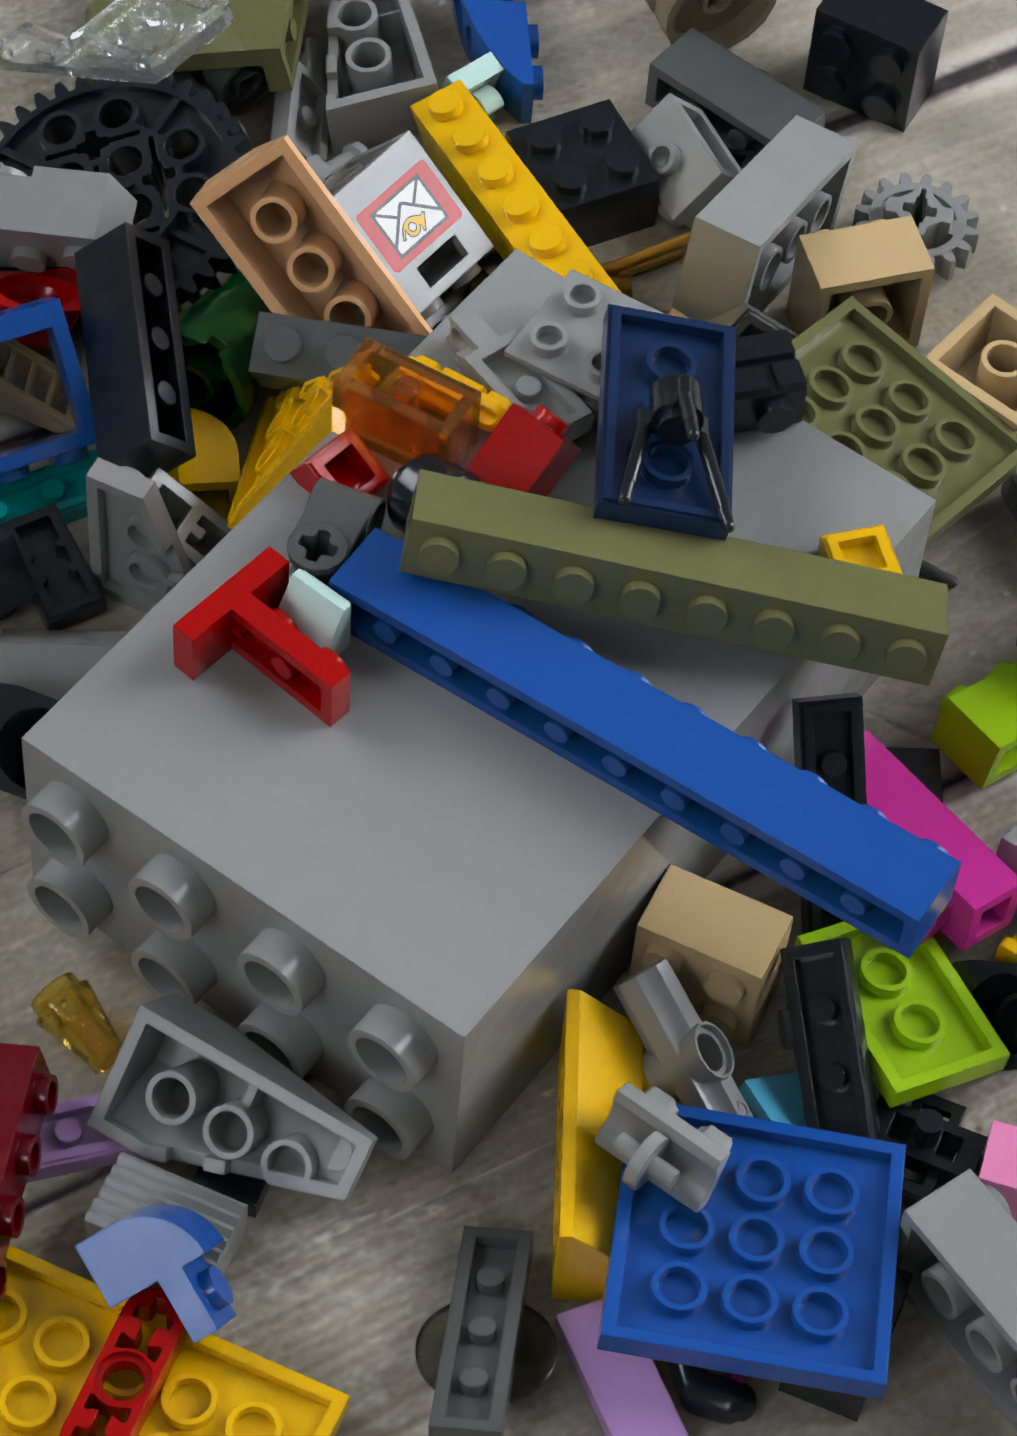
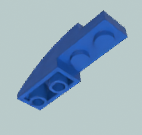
M452 0L456 28L470 63L491 51L504 68L494 86L504 101L505 105L502 108L520 124H531L533 100H543L544 79L542 66L532 65V59H538L539 32L537 24H528L526 2L512 0Z

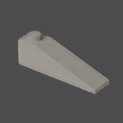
M177 993L140 1005L87 1122V1125L146 1159L160 1162L173 1160L203 1167V1171L221 1175L228 1173L239 1174L265 1180L268 1185L342 1201L350 1199L378 1140V1137L232 1025Z

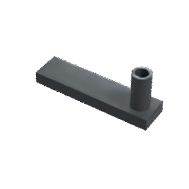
M464 1226L428 1425L429 1436H504L533 1255V1231Z

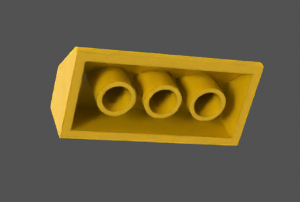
M567 989L558 1053L550 1300L593 1302L604 1297L622 1161L594 1141L611 1112L613 1098L620 1087L629 1082L643 1092L651 1086L644 1073L643 1042L631 1020L582 990Z

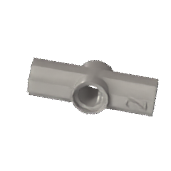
M667 958L641 969L612 987L647 1049L644 1053L643 1067L651 1087L656 1086L675 1099L676 1104L754 1117L731 1076L734 1071L735 1061L728 1039L715 1024L708 1021L701 1022Z

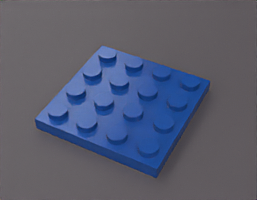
M676 1104L679 1110L677 1116L694 1128L699 1129L701 1126L713 1125L731 1137L733 1143L729 1151L731 1154L707 1204L697 1213L649 1180L638 1190L630 1188L622 1182V1177L627 1167L622 1162L597 1349L881 1400L887 1386L906 1145Z

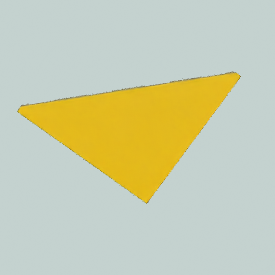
M365 358L358 360L354 367L348 365L331 371L328 378L324 375L306 381L302 388L300 386L291 387L281 391L278 397L273 395L264 400L226 520L228 528L232 530L365 398L382 378L384 371Z

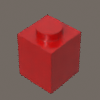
M513 403L466 468L487 484L547 497L579 454L581 448L565 437L572 426L544 405L539 403L532 412Z

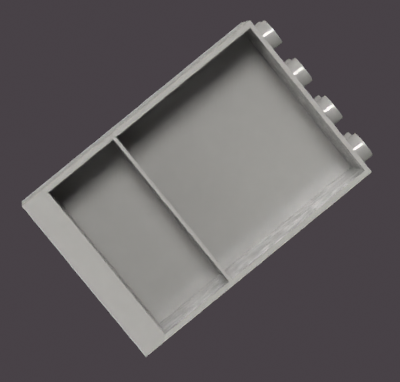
M515 249L407 357L413 356L416 358L418 355H424L438 362L442 370L447 367L463 375L454 361L456 352L447 342L450 329L449 316L470 305L494 332L501 328L507 332L515 328L520 332L564 277ZM403 360L297 466L333 438L353 427L390 478L409 460L424 453L439 454L470 471L466 467L492 432H487L473 425L469 421V416L463 420L427 401L423 393L417 396L404 389L398 379L403 371ZM598 420L593 423L591 431L572 441L581 448V451L547 497L594 507ZM803 420L799 423H793L790 427L778 433H763L759 429L734 433L732 516L735 529L733 532L728 533L729 537L820 556L818 546L821 535L884 525L902 574L918 578L936 504L935 499ZM289 473L21 738L27 804L21 810V818L26 830L30 834L33 878L28 882L27 888L37 909L62 932L74 938L84 939L95 928H98L133 952L131 963L134 971L143 984L156 997L161 998L177 993L194 1004L202 1000L239 1026L237 1028L238 1031L302 1079L308 1073L347 1100L344 1105L345 1113L378 1137L374 1146L376 1150L391 1158L403 1160L408 1158L415 1149H418L453 1173L559 1050L567 989L582 990L598 1001H601L631 966L637 924L669 865L672 864L706 879L727 853L351 634L350 645L339 654L347 665L348 670L351 671L349 712L331 727L233 649L222 656L194 681L174 666L173 625L269 546L289 561L287 554L288 539L301 518L310 493L301 487ZM388 482L373 494L386 500V513L381 531L396 540H404L405 533L392 525L387 513ZM487 591L509 604H517L526 608L538 621L566 637L571 636L582 640L594 653L622 669H630L640 673L652 686L678 701L698 706L710 719L740 736H748L759 741L768 752L794 767L792 699L844 693H857L863 696L880 676Z

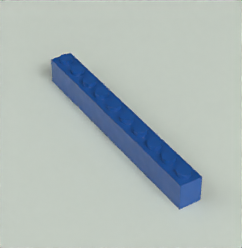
M375 528L329 580L328 587L351 603L350 634L903 956L910 958L951 901L962 862L950 856L938 843L929 839H920L889 821L875 807L855 802L829 787L817 774L808 770H799L768 752L759 741L748 736H740L710 719L698 706L678 701L652 686L640 673L630 669H622L594 653L582 640L571 636L566 637L538 621L526 608L517 604H509L483 589L399 572L403 540H396Z

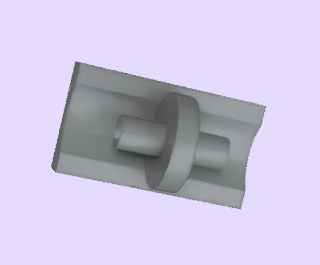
M629 1082L625 1083L617 1090L613 1098L611 1112L594 1142L627 1165L622 1182L630 1188L638 1190L649 1180L695 1213L699 1212L707 1204L731 1154L729 1151L733 1144L732 1138L713 1125L701 1126L699 1129H696L677 1116L679 1110L675 1104V1099L658 1087L653 1086L642 1092Z

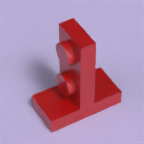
M269 546L173 625L174 666L194 681L222 656L233 649L331 727L349 712L351 671L348 670L343 659L335 651L328 647L320 648L298 630L294 621L284 611L278 609L289 584V561Z

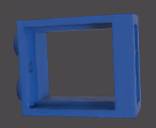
M44 297L0 311V343L46 329L76 429L1 452L0 484L12 482L30 475V464L48 458L52 459L54 466L83 459L89 456L86 446L96 443L91 400L60 298Z

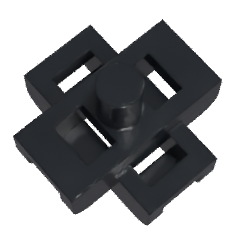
M931 1094L913 1100L910 1106L901 1104L890 1108L883 1096H879L876 1104L882 1141L905 1144L904 1168L926 1176L923 1184L903 1177V1196L916 1200L917 1203L934 1192L937 1185H945L969 1168L975 1172L988 1137L961 1127L967 1107ZM943 1117L948 1118L949 1122L943 1120ZM891 1128L894 1129L891 1137H888Z

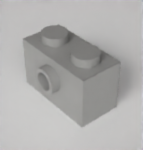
M668 93L631 130L632 135L661 178L660 201L658 202L657 210L669 224L677 229H681L683 226L692 229L695 217L742 170L703 110L671 93Z

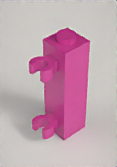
M868 730L864 731L867 805L875 807L889 821L920 839H929L938 843L950 856L962 862L951 901L920 944L927 941L940 929L963 952L1011 924L1017 906V875Z

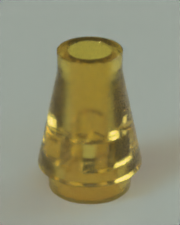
M72 972L62 974L51 981L36 995L31 1003V1008L38 1015L36 1025L85 1061L96 1074L104 1072L114 1065L123 1042L115 1032L88 980L79 981Z

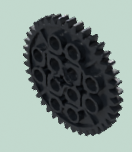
M129 67L122 68L117 81H111L106 69H100L96 84L90 85L84 75L79 74L76 78L75 89L68 91L59 81L55 83V98L49 100L39 92L34 94L37 108L32 112L19 105L14 108L19 119L16 125L0 121V131L4 136L0 141V162H3L4 165L16 168L27 176H32L34 166L110 173L138 201L132 225L169 240L178 312L183 310L182 305L187 301L193 305L202 296L200 291L204 287L215 291L221 285L216 276L218 271L233 274L237 270L233 260L189 204L208 179L252 150L247 135L244 134L236 116L231 117L223 101L215 103L208 89L198 93L193 81L187 79L178 86L171 72H167L157 82L151 68H145L137 81L134 80ZM161 168L167 178V189H165V195L168 204V209L162 199V189L165 188ZM0 267V271L28 272L16 267ZM46 267L45 270L69 267ZM79 313L70 332L73 342L79 333L84 339L81 313Z

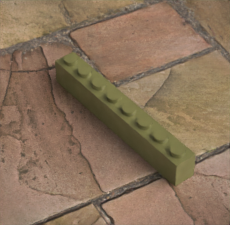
M423 469L419 470L406 521L399 572L930 686L949 636L948 584L729 536H727L726 540L597 518L593 517L594 507Z

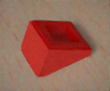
M353 427L333 438L290 472L294 480L309 493H311L321 477L371 495L391 480L390 476Z

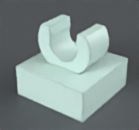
M490 51L448 75L440 89L461 80L493 122L497 118L494 112L505 105L501 95L494 88L504 68Z

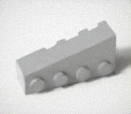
M329 0V10L327 11L326 116L333 156L341 154L344 146L356 141L366 147L382 144L408 130L414 136L419 135L410 105L433 94L439 88L410 0Z

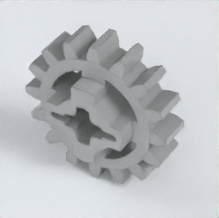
M901 173L899 184L893 185L886 178L879 179L877 192L866 189L863 192L861 204L856 205L852 226L870 223L878 219L888 220L912 215L935 267L934 273H938L948 281L953 277L955 266L962 269L967 268L970 255L975 253L980 230L976 228L979 214L978 212L967 211L970 201L967 195L955 198L951 196L952 183L946 182L937 188L931 185V175L925 174L920 183H912L907 173Z

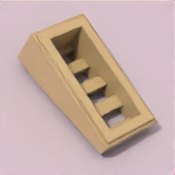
M15 339L0 343V368L4 369L0 377V411L56 434L76 429L69 404H67L64 414L54 409L58 393L65 394L57 365ZM15 375L25 378L22 389L13 384ZM85 382L86 387H87V390H88V394H89V392H90L89 384H88L87 382ZM37 383L47 387L43 402L33 396Z

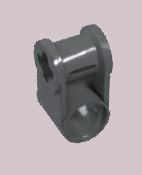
M321 477L313 487L304 512L288 539L287 554L292 564L289 569V581L292 574L300 568L328 586L332 576L375 528L381 530L386 513V500Z

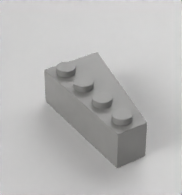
M0 162V267H16L24 271L42 272L46 267H69L76 270L74 253L122 223L132 224L138 201L110 173L34 166L32 176H27L22 171Z

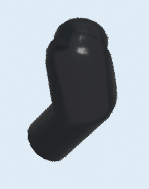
M667 1362L680 1402L688 1413L719 1424L728 1425L735 1422H744L754 1414L757 1399L754 1390L748 1384L739 1383L733 1378L709 1372L705 1368Z

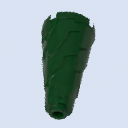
M239 268L214 292L207 290L189 309L184 308L178 312L190 408L204 411L216 417L230 431L242 422L259 397L256 391L260 385L248 370L259 311L272 313Z

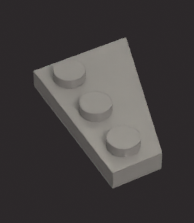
M98 457L85 475L91 572L103 595L148 613L192 569V566L156 482L145 477L141 472L132 467H120Z

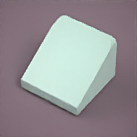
M300 568L297 569L291 576L278 609L284 611L294 621L298 630L320 648L328 647L339 655L350 645L351 603L307 571Z

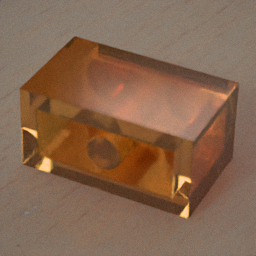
M367 337L333 380L331 431L341 434L350 427H353L370 450L403 466L409 460L424 453L439 454L460 466L478 442L482 392Z

